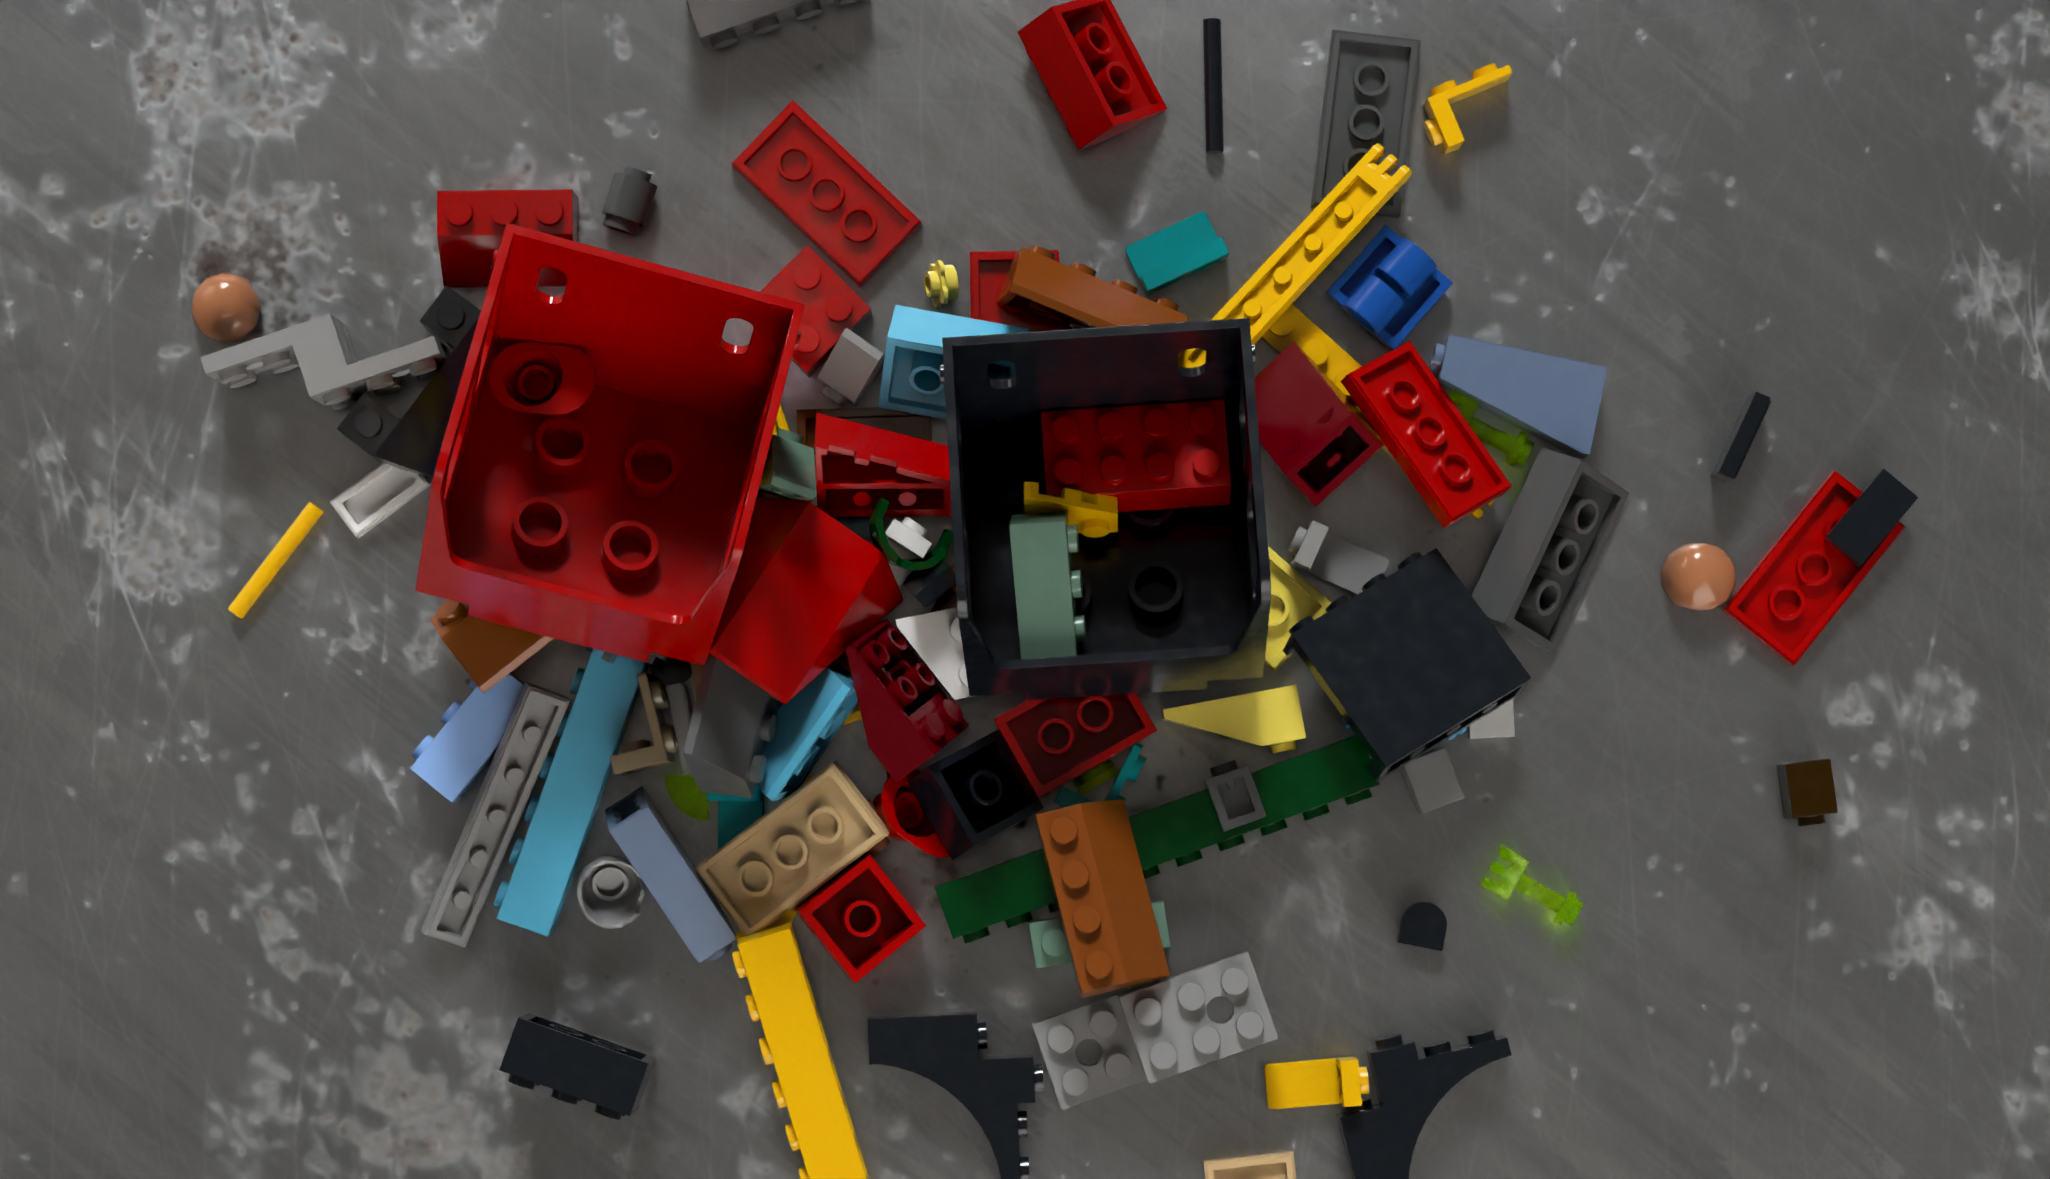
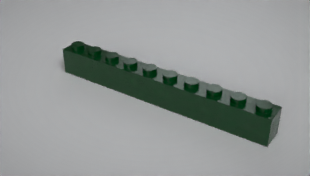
M1354 735L1252 772L1251 774L1267 817L1225 832L1222 831L1208 789L1128 817L1144 878L1147 879L1160 874L1158 865L1175 859L1177 867L1203 858L1200 850L1217 844L1219 851H1224L1243 844L1245 840L1242 834L1260 829L1262 836L1287 828L1285 819L1302 813L1305 821L1329 813L1330 810L1327 804L1344 798L1346 804L1351 805L1372 797L1370 788L1378 786L1380 783L1374 780L1366 768L1371 760L1369 753L1357 736ZM1042 848L935 887L952 938L955 939L962 936L965 944L989 936L988 926L1005 921L1007 928H1011L1033 919L1030 911L1047 905L1050 913L1058 911Z

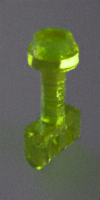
M1452 390L1449 397L1454 404L1463 407L1460 413L1477 437L1507 453L1505 463L1514 466L1516 463L1523 467L1535 445L1534 442L1528 439L1529 435L1521 431L1517 438L1501 430L1498 431L1497 428L1494 429L1493 426L1490 427L1489 424L1486 425L1485 422L1474 417L1480 403Z
M1501 846L1498 854L1503 859L1513 862L1510 869L1493 861L1489 870L1503 877L1502 883L1499 885L1494 880L1483 877L1480 885L1505 900H1508L1513 889H1516L1556 912L1557 915L1553 920L1555 923L1562 925L1564 922L1572 926L1584 905V902L1577 899L1579 894L1570 890L1567 897H1564L1554 890L1548 889L1547 886L1536 882L1533 878L1523 873L1529 860Z

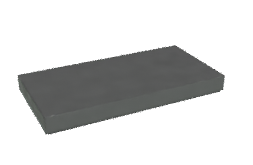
M1332 30L1310 207L1316 208L1377 143L1386 149L1382 158L1376 163L1377 165L1390 154L1399 159L1397 166L1389 174L1391 177L1401 166L1406 165L1421 40ZM1404 184L1375 215L1400 217Z

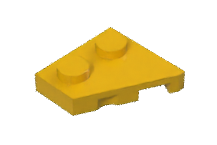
M1024 482L1025 514L1068 511L1069 525L1077 524L1078 533H1082L1086 537L1098 538L1106 536L1111 532H1118L1117 497L1101 494L1091 495L1081 490L1063 488L1060 498L1039 494V483Z

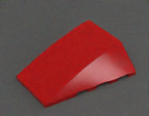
M757 497L740 564L709 653L783 704H787L834 660L844 654L848 646L869 632L882 618L901 604L904 599L885 554L810 501Z

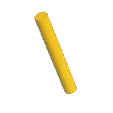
M311 501L308 502L227 608L229 611L243 619L324 513L322 509Z

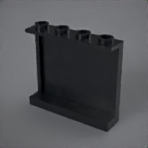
M1437 548L1424 556L1420 552L1410 555L1398 565L1397 568L1399 570L1388 577L1384 573L1376 575L1363 585V592L1350 599L1347 594L1339 597L1325 609L1327 613L1314 620L1311 616L1300 620L1289 630L1291 635L1283 649L1286 656L1294 651L1298 653L1370 754L1372 759L1366 768L1376 782L1517 697L1531 679V676Z

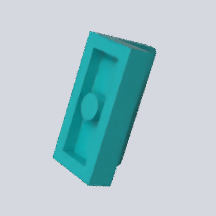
M1204 211L1127 246L1125 249V253L1146 297L1226 260L1229 255L1223 238L1217 237Z

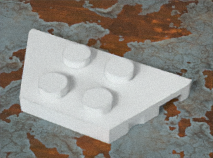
M957 607L894 620L895 627L903 634L923 663L932 671L952 700L972 697L969 696Z

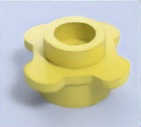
M936 260L934 264H929L928 271L924 274L925 293L928 298H932L935 308L941 307V304H947L948 301L956 300L959 293L958 276L955 267L952 264L944 265L942 260Z

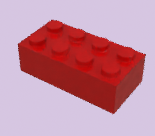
M1224 400L1041 412L1046 495L1061 498V490L1069 488L1081 490L1091 495L1117 497L1118 512L1230 505L1231 477Z

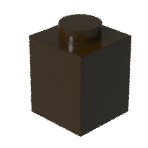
M1830 759L1776 765L1784 818H1797L1798 826L1826 823L1825 814L1838 813Z

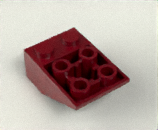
M1295 341L1254 377L1259 442L1284 474L1315 507L1383 447V441L1367 418Z
M887 619L846 648L868 746L896 783L930 759L969 726L963 718L960 707L953 700L948 699L935 682L932 671L925 664L920 663L908 647L906 638Z

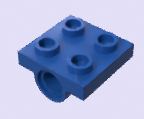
M1385 224L1325 294L1392 351L1397 348L1453 282L1436 269L1435 262L1420 247L1406 238L1402 239Z

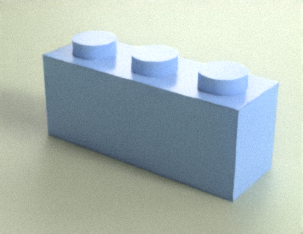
M511 672L483 693L472 680L469 686L474 690L463 704L456 700L442 716L440 721L445 726L435 738H432L430 735L426 736L414 750L412 757L416 761L410 769L451 803H458L492 762L525 683Z

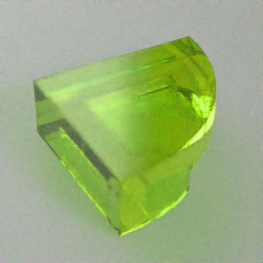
M665 775L667 792L676 807L692 818L709 821L710 801H707V792L699 791L693 775Z

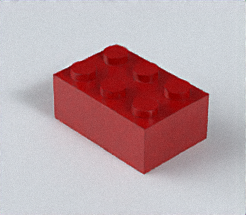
M1137 694L1027 700L994 719L996 726L1002 733L1038 798L1157 731Z

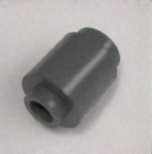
M627 166L624 173H614L602 213L605 215L603 226L628 235L637 236L639 228L645 227L658 187L650 183L651 174Z

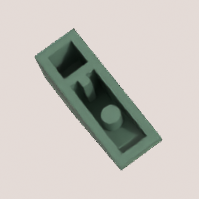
M778 429L777 435L772 434L759 486L760 491L787 500H814L817 491L814 448L802 444L803 436L784 429Z

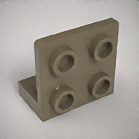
M647 672L637 674L654 745L651 746L650 740L646 741V739L619 745L621 754L610 756L615 775L625 776L676 763L673 753L679 752L674 725L666 724L662 710L670 707L666 688L663 681L655 680L654 676Z

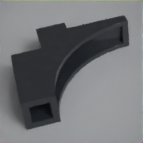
M977 1012L869 1016L867 1019L869 1065L880 1064L908 1070L928 1078L946 1089L969 1110L983 1129L996 1157L1001 1179H1030L1029 1156H1019V1138H1028L1027 1111H1017V1104L1035 1103V1092H1044L1043 1064L1034 1065L1033 1054L979 1057V1049H987L986 1021L977 1022Z
M1494 1030L1481 1031L1468 1035L1467 1044L1452 1048L1450 1041H1442L1424 1046L1425 1054L1420 1056L1417 1054L1415 1042L1410 1039L1403 1041L1401 1034L1375 1040L1377 1048L1366 1050L1379 1103L1372 1105L1371 1098L1362 1099V1106L1345 1107L1346 1112L1336 1114L1352 1179H1409L1412 1154L1418 1136L1437 1103L1451 1088L1475 1070L1493 1061L1511 1056L1507 1037L1503 1035L1495 1036Z

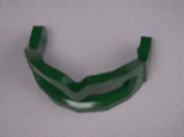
M883 498L878 499L868 522L870 524V539L873 545L885 554L887 561L891 565L920 571L935 567L943 558H946L947 549L953 539V532L948 529L943 530L936 547L927 553L923 559H902L890 546L882 519L888 508L889 501Z

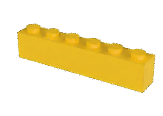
M791 922L739 938L737 943L739 950L732 952L733 961L739 978L747 977L752 994L745 996L752 1021L761 1020L766 1037L759 1039V1045L765 1064L774 1063L779 1080L772 1082L779 1108L787 1106L792 1123L785 1125L787 1137L792 1151L801 1150L805 1163L804 1167L798 1168L800 1179H870Z

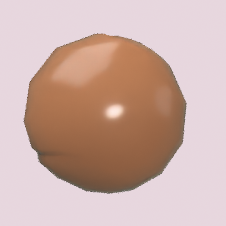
M224 272L209 276L194 292L191 310L197 327L205 336L227 343L243 339L256 327L261 312V305L249 280L239 275Z
M1706 543L1682 545L1668 555L1662 568V586L1672 602L1692 610L1714 609L1728 600L1736 585V568L1731 557L1726 555V551Z

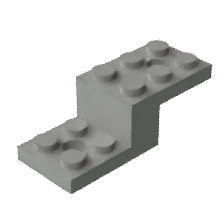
M327 314L202 356L200 360L207 376L222 384L229 383L230 388L250 384L257 380L255 374L272 369L273 373L277 374L299 366L309 397L325 407L331 405L333 410H339L356 404L358 402L357 396L374 390L376 396L388 394L401 388L400 381L417 376L418 381L432 379L450 354L447 346L435 336L357 361L346 325L333 315Z
M1248 951L1163 981L1157 979L1032 1023L1061 1110L1144 1081H1148L1151 1084L1279 1039ZM1219 996L1226 997L1233 1005L1232 1016L1223 1023L1213 1022L1207 1015L1208 1003L1213 998ZM1093 1039L1100 1043L1103 1052L1098 1062L1087 1065L1078 1060L1076 1048L1081 1041Z

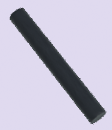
M1208 18L1203 20L1206 153L1218 154L1224 152L1221 19Z

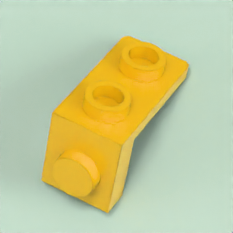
M1492 63L1472 72L1471 76L1473 79L1457 86L1455 80H1450L1430 90L1432 96L1427 98L1423 105L1428 120L1424 121L1423 124L1427 137L1433 147L1439 145L1443 155L1461 147L1465 140L1450 104L1506 82L1513 74L1510 65L1498 69L1496 63Z
M1354 1056L1267 1063L1264 1066L1267 1106L1270 1109L1341 1104L1343 1107L1362 1106L1361 1095L1369 1094L1367 1067H1359L1358 1059Z

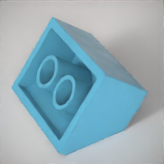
M895 305L886 342L878 408L947 420L945 384H941L940 365L944 364L942 338L1028 332V328ZM996 361L987 366L988 377L991 379L1007 380L1016 376V367L1013 362Z
M833 661L787 704H783L779 700L776 701L773 712L776 716V731L771 742L766 741L763 756L766 757V772L763 782L756 783V786L772 801L785 799L799 789L858 704L852 674Z

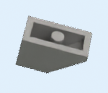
M846 328L817 377L819 382L824 385L821 393L842 408L846 402L857 407L883 370L884 353Z

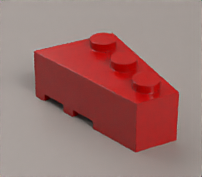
M816 412L815 469L818 508L831 517H871L878 499L883 498L889 501L884 517L952 516L949 452L947 445Z

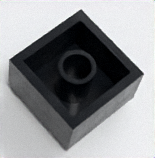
M999 729L928 766L908 781L910 788L952 861L1020 824L1044 808Z

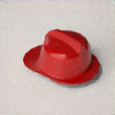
M518 342L504 348L494 358L489 369V386L494 397L504 407L529 414L567 415L579 409L590 398L596 385V370L591 359L581 350L569 346Z
M915 769L898 783L890 775L884 783L882 793L875 796L872 802L876 807L877 815L891 832L888 836L898 841L909 842L925 853L935 857H950L908 784V781L919 774L920 771Z

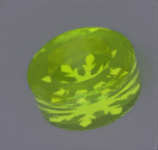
M1108 759L1074 778L1075 781L1073 783L1079 794L1083 795L1118 775L1119 771L1113 760Z

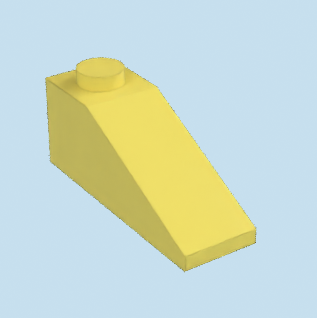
M1296 685L1161 710L1163 720L1257 747L1269 745L1271 754L1298 749L1296 740L1306 738Z

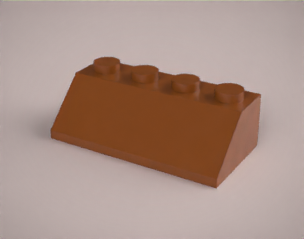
M1030 245L1029 250L1022 247L1015 253L996 302L1061 330L1187 322L1188 315L1178 312L1179 305L1168 299L1155 296L1153 301L1137 295L1138 288L1127 282L1113 279L1110 284L1096 278L1097 272L1094 269L1076 262H1072L1070 267L1054 260L1055 254L1035 245Z
M452 600L444 602L437 613L430 618L441 639L483 693L554 639L468 616L470 605Z
M1124 799L1079 803L1036 814L1035 823L1081 999L1170 976Z

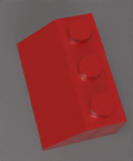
M1074 0L1052 6L1017 32L1025 46L1027 55L1035 65L1048 95L1053 100L1078 150L1108 141L1167 110L1111 0Z
M572 189L437 191V239L444 287L446 285L450 288L488 287L493 271L490 268L495 250H499L506 223L579 242L577 195ZM550 267L541 269L538 287H566L567 275L564 272Z

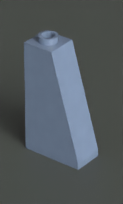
M1452 334L1446 336L1443 345L1435 344L1430 370L1437 371L1436 379L1442 387L1573 457L1584 459L1590 455L1608 367Z
M639 787L605 809L609 832L697 962L700 963L707 958L712 961L727 953L732 947L731 942L737 939L734 928L707 885L694 870L695 866L644 787Z

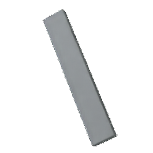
M525 682L421 928L424 935L466 948L570 702L566 696Z

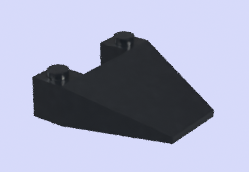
M446 285L420 319V323L427 331L453 349V352L401 420L364 393L338 426L337 430L377 461L433 479L481 310Z

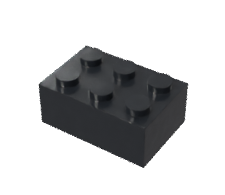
M528 1013L518 1017L499 1070L509 1073L508 1081L515 1085L534 1090L535 1086L543 1085L553 1089L551 1094L553 1098L577 1105L578 1101L585 1100L597 1104L594 1110L596 1113L620 1120L621 1116H630L639 1109L656 1057Z

